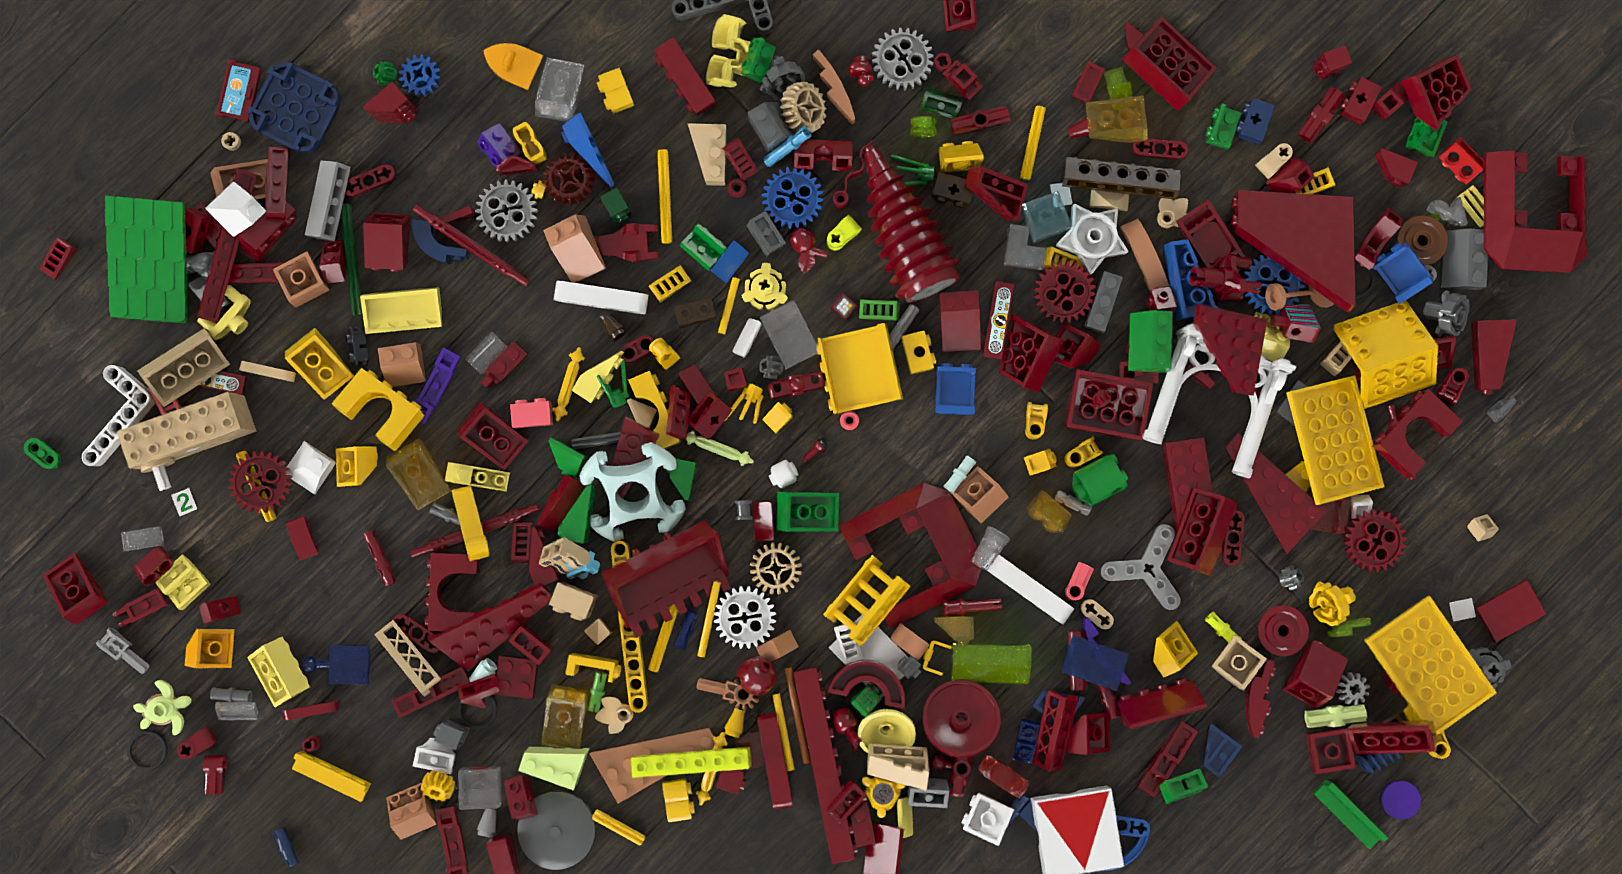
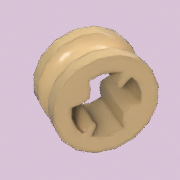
M232 132L225 133L221 139L222 145L230 151L237 150L241 145L240 137ZM230 137H232L235 140V142L232 143L233 146L227 143L228 141H230Z

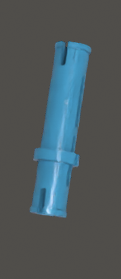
M802 127L794 135L788 136L784 143L763 158L765 160L764 163L768 167H772L789 152L798 149L800 144L811 137L810 130L807 127Z

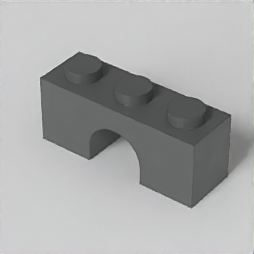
M1106 271L1101 274L1095 291L1096 296L1084 325L1085 329L1100 334L1105 332L1123 277Z

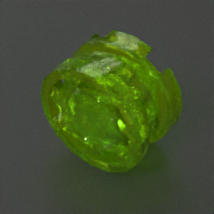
M929 116L911 118L910 125H912V129L910 130V135L915 137L937 135V129L935 128L937 118H933V120Z

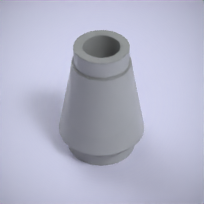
M485 808V812L477 827L478 835L493 838V834L496 833L497 810Z

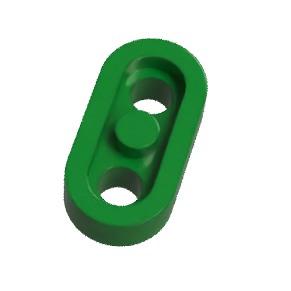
M31 438L25 442V453L43 468L55 469L60 465V454L43 440ZM35 445L39 446L38 451L34 450ZM51 456L54 458V461L52 463H50L49 458Z

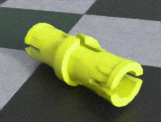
M1215 612L1210 613L1207 616L1208 618L1205 619L1217 631L1216 634L1222 636L1228 643L1234 635L1242 639Z

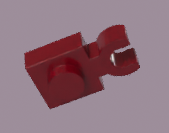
M1189 362L1186 364L1184 371H1188L1194 368V366ZM1197 371L1191 374L1192 378L1205 389H1210L1215 384L1212 381L1213 377L1206 371Z

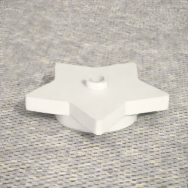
M1074 204L1071 207V229L1056 244V247L1077 255L1085 270L1090 272L1089 275L1096 270L1104 258L1128 253L1116 229L1118 209L1093 213Z

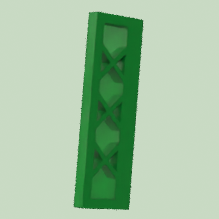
M1325 780L1313 792L1367 848L1371 849L1379 840L1385 842L1388 839L1332 782Z

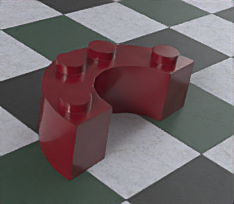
M857 660L845 665L834 675L828 688L829 693L847 696L855 684L863 681L872 682L883 690L885 705L902 709L905 707L904 690L899 678L888 666L874 660Z

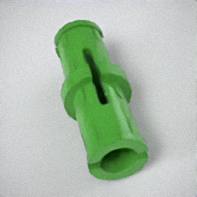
M595 672L593 688H590L591 697L587 710L593 712L594 709L595 712H600L602 696L605 695L604 686L607 673L602 672L601 675L600 672Z

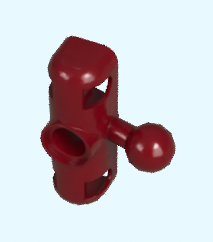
M819 371L804 375H793L786 379L774 381L768 385L770 399L774 400L787 396L794 397L806 394L808 391L825 388L823 374ZM818 375L819 382L813 384L810 377ZM780 384L781 391L779 393L775 392L773 385Z
M936 755L932 758L931 765L935 770H942L944 768L951 770L948 787L950 782H952L953 788L949 790V795L958 798L965 795L974 756L965 758L954 757L953 762L946 761L941 755ZM960 763L966 765V771L962 774H959L956 770L957 765Z

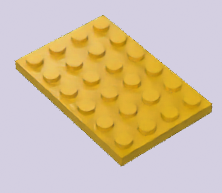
M1356 376L1286 392L1316 505L1384 487L1375 449L1372 447L1373 441Z
M1426 596L1365 639V642L1420 721H1433L1437 735L1496 694L1488 679L1430 596Z

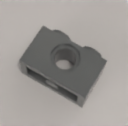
M448 719L437 725L433 734L436 736L434 742L457 750L463 746L470 728Z
M928 778L926 790L907 786L908 806L947 808L949 798L947 779Z

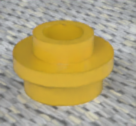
M539 180L538 184L534 183L531 194L535 195L534 199H542L546 184L541 183V180Z

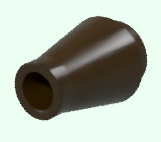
M609 312L600 317L609 339L617 341L626 334L625 328Z

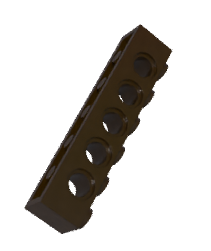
M1066 157L1063 166L1062 187L1176 200L1180 191L1181 170L1156 168L1151 165L1138 166L1133 163L1121 164L1115 161L1103 162L1097 159L1086 160L1078 157Z

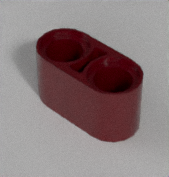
M641 336L621 349L624 352L621 358L627 363L639 361L652 353L649 349H642V343L645 340H650L652 343L654 340L650 336ZM629 349L635 352L632 359L625 357V353Z
M156 547L136 564L134 571L142 583L148 586L159 580L173 566L174 562L163 547Z

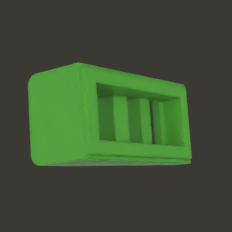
M860 300L859 319L899 321L900 302ZM867 304H870V315H866ZM875 305H878L877 315H874ZM883 305H886L885 316H882ZM891 306H893V316H890Z

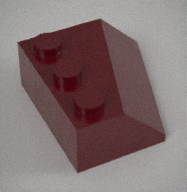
M1458 54L1441 59L1401 80L1415 116L1434 130L1439 129L1443 120L1451 115V111L1455 106L1459 105L1472 90Z
M1011 314L1010 320L1013 322L1011 331L1008 330L1007 333L1009 340L1007 348L1003 352L999 373L1024 388L1039 392L1064 340L1038 325Z

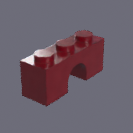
M807 139L795 150L794 168L813 169L816 161L827 160L832 164V170L851 171L853 141Z

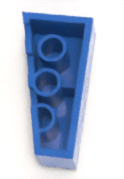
M1189 240L1173 241L1163 245L1172 294L1176 296V308L1174 311L1176 321L1195 318L1197 305L1218 309L1208 287L1192 286L1190 284L1189 276H1197V273H1192L1191 270L1193 267L1199 266Z

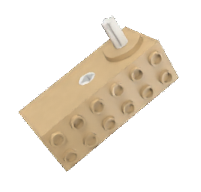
M226 392L119 430L117 434L129 468L141 469L142 473L153 471L159 490L162 491L171 488L165 467L173 464L175 460L257 431L245 396Z

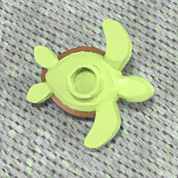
M158 680L155 682V685L159 688L161 694H156L149 698L145 705L137 703L133 708L137 712H142L144 719L140 724L141 729L148 728L151 723L165 725L172 722V733L177 735L182 731L184 725L180 709L187 707L191 703V698L189 696L176 698L172 686L163 680Z

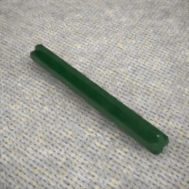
M345 203L342 204L341 221L352 316H361L363 312L360 298L361 291L352 208L350 204Z

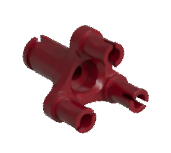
M1226 254L1218 269L1193 267L1191 272L1197 273V276H1189L1192 286L1214 288L1215 297L1218 301L1234 300L1240 302L1243 299L1244 292L1259 294L1261 291L1256 289H1261L1260 282L1246 281L1237 271V268L1245 270L1251 268L1252 260L1250 257H1237L1235 254Z

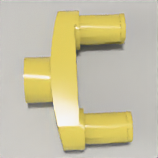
M231 285L227 286L225 296L234 304L216 324L213 321L201 318L197 321L208 331V334L214 340L224 337L231 330L235 334H240L248 325L243 316L248 310L251 301L246 295H241Z

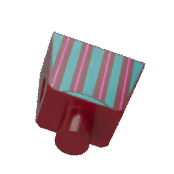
M1310 304L1284 305L1279 314L1272 315L1270 319L1271 326L1280 327L1283 336L1289 339L1314 343L1321 329Z

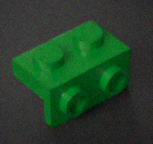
M697 224L694 230L680 244V247L708 271L717 263L727 249L722 241L716 239L707 228L702 227L700 224Z

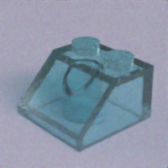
M1059 191L1022 204L1026 226L1033 244L1069 231L1072 227Z

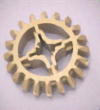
M797 82L786 88L787 91L783 92L784 97L780 99L783 103L780 108L783 109L781 115L785 116L784 123H789L788 128L793 129L794 132H798L802 127H807L811 133L818 130L820 125L824 123L823 119L826 117L824 111L827 109L824 107L826 101L822 100L823 94L818 93L819 88L814 87L813 84H808V82Z
M771 543L772 549H768V546L764 545V553L760 549L757 550L761 555L760 557L753 555V559L757 560V563H750V566H756V570H750V573L757 574L752 580H760L756 585L757 587H760L762 584L765 585L762 590L763 592L767 590V587L771 588L770 594H773L774 589H777L778 595L781 594L780 588H784V591L788 592L786 586L789 584L791 588H794L795 586L791 581L798 582L799 579L794 576L795 574L801 575L802 573L801 571H796V567L802 566L801 563L795 564V561L800 559L799 556L793 558L792 555L795 553V550H792L789 554L787 552L789 549L788 545H786L784 550L781 549L782 543L778 544V548H775V544ZM777 552L787 556L791 564H781L778 561ZM771 553V564L760 568L762 559ZM774 558L778 566L786 567L779 571L780 573L777 574L778 579L774 571L766 570L773 566ZM792 569L790 578L781 584V572ZM761 573L772 574L775 585L765 581Z

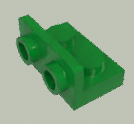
M754 38L749 44L747 58L742 62L741 74L758 83H763L762 80L766 76L776 47L765 42L763 38Z
M1222 103L1218 108L1215 107L1212 114L1213 124L1212 126L1209 125L1205 136L1208 137L1206 143L1228 150L1241 112L1226 108V104Z
M1416 117L1405 147L1416 149L1428 157H1434L1448 122L1443 120L1439 129L1434 130Z

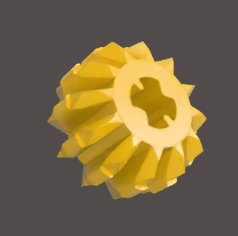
M432 770L424 776L421 790L424 792L423 795L429 796V799H435L436 802L438 800L445 801L452 796L455 781L452 776L447 775V772L442 773L440 770L438 772Z

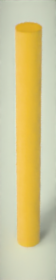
M713 581L697 654L699 657H705L721 585L719 581Z
M780 693L773 694L787 771H792L795 768Z

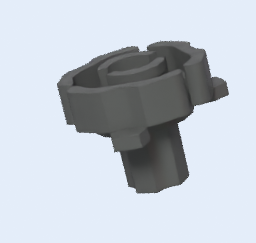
M775 55L772 57L766 72L767 77H764L762 80L763 85L760 87V90L764 94L768 93V95H771L774 100L780 101L784 97L783 92L787 91L786 88L797 82H805V74L795 62H785L783 56Z
M1445 290L1442 294V303L1432 301L1426 303L1423 310L1425 318L1439 321L1435 331L1436 336L1441 337L1442 334L1459 336L1460 331L1464 330L1470 308L1466 295L1450 294L1449 291Z
M1484 647L1471 648L1468 651L1494 689L1497 687V684L1493 682L1501 683L1504 681L1506 671L1511 669L1509 660H1503L1497 651ZM1483 652H1486V653L1490 654L1491 656H1489V655L1479 656V654H1480V653H1483Z

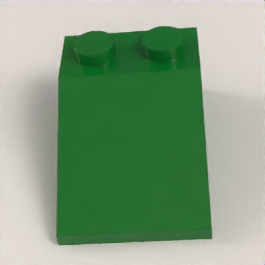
M586 486L563 520V524L559 525L558 536H561V539L565 537L572 542L588 543L590 534L589 519L593 511L596 486Z
M777 492L776 530L838 531L839 493Z

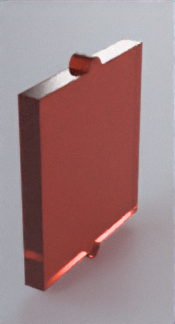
M760 731L747 732L746 735L734 738L736 748L750 747L751 767L749 769L755 767L759 769L760 766L766 765Z

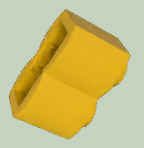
M620 68L598 76L600 81L597 82L600 92H604L606 95L604 103L607 110L611 109L614 114L634 106Z
M523 122L513 128L514 136L522 146L524 155L530 162L537 165L547 159L544 148L537 141V136L528 123Z
M686 778L663 782L668 822L691 819L692 813H695L694 803L689 800V794H692L691 783H687Z

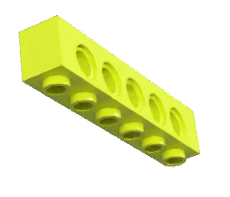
M750 747L633 756L631 758L632 778L749 769L751 767Z

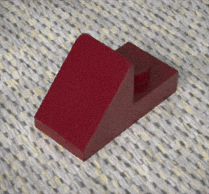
M1120 362L1119 377L1158 384L1159 373L1128 371V362Z
M495 674L458 687L461 703L486 708L484 697L500 692Z

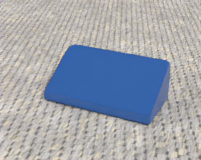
M733 241L713 266L711 272L727 284L750 253L736 241Z

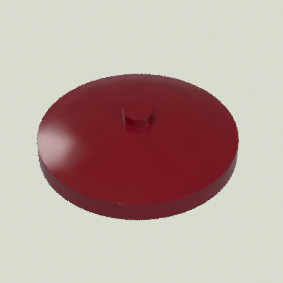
M954 680L940 685L930 694L924 706L922 719L924 731L929 741L938 750L953 757L965 758L982 753L993 743L1000 728L1001 717L995 698L986 688L972 681Z

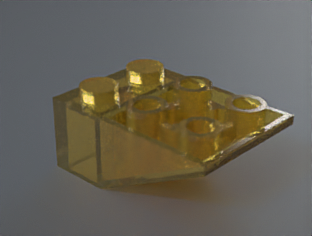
M1040 490L1026 507L1029 510L1027 514L1034 520L1042 521L1044 523L1042 527L1050 533H1063L1072 517V514L1043 490Z

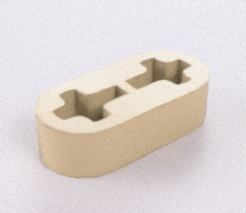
M1087 599L1082 602L1080 606L1081 612L1101 629H1109L1113 625L1112 615L1096 601ZM1093 603L1092 608L1096 611V613L1093 614L1090 611L1086 613L1087 608L1085 607V605H1090ZM1099 614H1100L1102 617L1108 616L1107 621H1108L1109 623H1108L1107 625H1106V624H1103V625L1100 624V623H1101V619H1099V618L1097 617Z

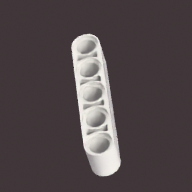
M556 281L554 293L555 301L637 314H646L649 295L565 281Z
M998 554L986 569L1063 625L1074 610L1069 604Z

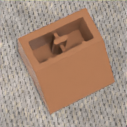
M422 783L386 797L390 826L400 840L436 825L434 809L429 797L423 795L424 792L421 790Z

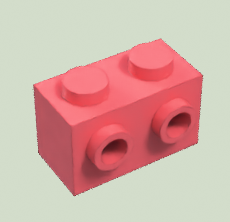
M546 398L534 399L533 403H527V400H517L515 404L510 405L512 428L553 425L551 402L546 401Z

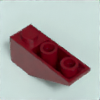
M538 526L532 528L529 572L535 585L541 583L546 586L559 580L561 572L552 565L544 567L539 564L543 547L546 546L544 542L546 536Z

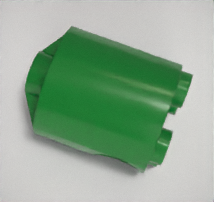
M1114 454L1106 455L1073 473L1072 488L1079 500L1088 503L1092 507L1126 489L1128 477L1124 470H1119L1117 466L1118 460Z

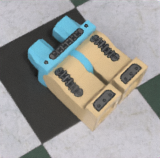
M565 537L543 547L539 564L544 567L548 565L556 567L559 572L567 574L566 577L569 579L574 577L584 579L588 576L589 572L594 575L598 572L600 563L594 560L595 553L588 552Z

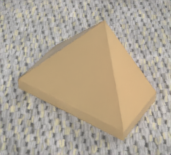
M1091 190L1089 207L1128 211L1129 194Z
M628 399L627 402L636 422L650 429L657 409L633 399Z

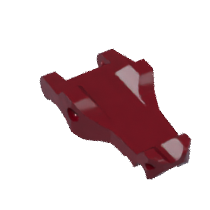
M626 224L621 230L613 234L594 236L601 256H616L632 263L660 258L659 252H649L648 232H658L657 225Z

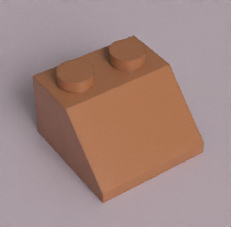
M308 252L273 269L289 303L295 308L330 290L328 285L325 284L322 273Z
M415 342L378 348L380 367L384 379L392 387L426 382L421 344Z
M978 466L967 476L965 481L963 480L954 493H951L980 523L985 521L1008 498V495L1000 485Z

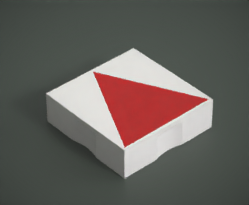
M1100 786L1082 789L1069 794L1057 793L1031 798L1035 826L1039 835V853L1043 874H1082L1124 867L1110 787Z

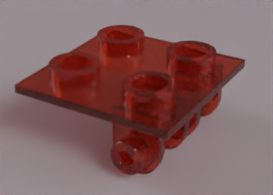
M1351 497L1320 504L1327 512L1310 530L1336 534L1346 533L1347 529L1345 527L1348 525Z

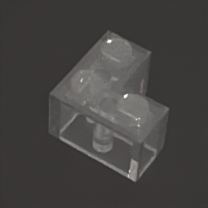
M1009 225L1003 265L1036 270L1043 269L1046 248L1027 246L1029 226Z

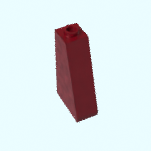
M1516 319L1486 320L1471 323L1475 391H1482V394H1494V390L1501 389L1515 331Z
M512 833L491 838L486 845L494 874H520Z

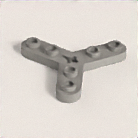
M1167 524L1159 525L1155 529L1142 559L1106 562L1100 568L1102 578L1107 581L1144 579L1165 609H1176L1180 604V597L1160 568L1174 539V529ZM1146 563L1147 565L1152 564L1153 567L1151 568V571L1155 575V577H1153L1149 572H1144V565Z

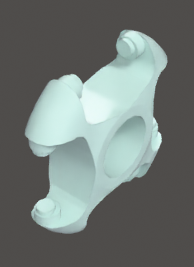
M651 442L642 445L643 455L650 457L645 461L625 466H606L605 462L608 461L607 453L600 451L591 456L581 471L580 480L583 485L591 484L594 477L600 479L610 502V514L605 518L594 514L590 516L589 521L590 526L597 533L611 541L616 542L624 539L623 530H620L619 527L614 528L616 525L634 519L662 518L663 520H660V523H658L659 533H669L677 525L685 512L683 500H676L671 506L666 505L656 484L655 473L657 468L663 465V468L667 470L676 469V458L664 448ZM631 481L643 484L649 493L641 501L628 502L618 495L617 489L622 484Z

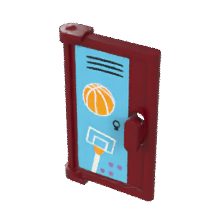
M228 59L215 115L249 122L248 110L249 106H253L261 68Z

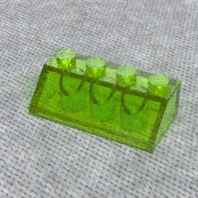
M952 643L951 681L968 680L975 683L1029 684L1031 670L1030 645Z

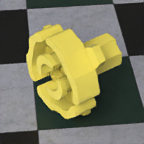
M762 263L761 269L750 273V278L753 280L751 291L749 290L751 281H745V293L742 295L745 303L751 302L752 306L758 310H762L764 306L754 300L755 298L761 302H770L775 299L772 304L766 305L767 310L776 308L779 303L785 304L788 299L785 295L786 283L781 281L782 290L779 292V283L775 277L781 281L782 275L771 269L770 263ZM768 284L769 288L762 290V285Z

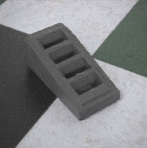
M1515 398L1499 400L1486 413L1497 423L1510 412L1517 400Z

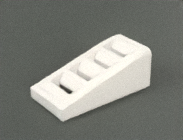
M844 624L835 626L834 630L844 663L847 664L863 659L859 644L853 640L842 643V639L849 638L848 635L850 633L840 636V632L849 630V628ZM855 644L856 646L851 649H844V647L848 645ZM854 651L858 653V655L851 657L846 656V654Z

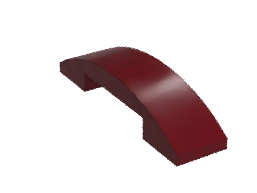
M455 807L436 810L438 830L441 832L447 862V874H469L464 840Z

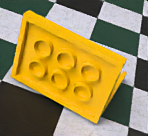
M1406 300L1401 304L1395 303L1334 325V331L1361 371V399L1364 409L1436 384L1438 345Z

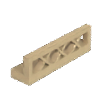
M392 620L374 634L421 694L425 697L430 693L429 689L439 682L441 678L395 621ZM394 627L397 630L396 639H388L384 633ZM399 643H407L409 645L408 654L398 652ZM411 657L421 660L420 669L410 667ZM422 672L431 673L434 679L425 685L421 680Z

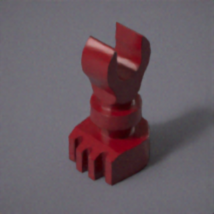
M1103 389L1093 395L1092 402L1096 407H1104L1111 401L1112 397L1108 391L1104 392L1105 390Z

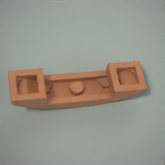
M1139 219L1121 226L1127 243L1130 244L1144 274V281L1150 293L1151 290L1158 287H1169L1158 255Z

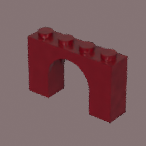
M1429 389L1422 392L1418 391L1412 397L1413 402L1400 410L1401 415L1398 419L1394 418L1387 425L1389 427L1387 431L1380 433L1375 439L1377 442L1372 446L1405 478L1414 477L1426 463L1409 447L1406 441V428L1413 419L1425 421L1441 437L1451 435L1462 422Z
M431 553V557H428L427 560L430 576L427 577L429 595L426 596V607H429V611L425 617V626H428V631H445L444 629L450 626L453 628L461 624L464 619L478 612L455 611L448 608L441 597L442 584L446 578L455 573L479 574L480 559L469 561L468 554Z

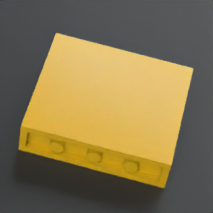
M886 323L827 338H817L816 350L818 355L821 354L822 358L820 368L821 372L825 373L826 376L824 387L830 395L828 405L830 411L833 410L834 414L903 399Z

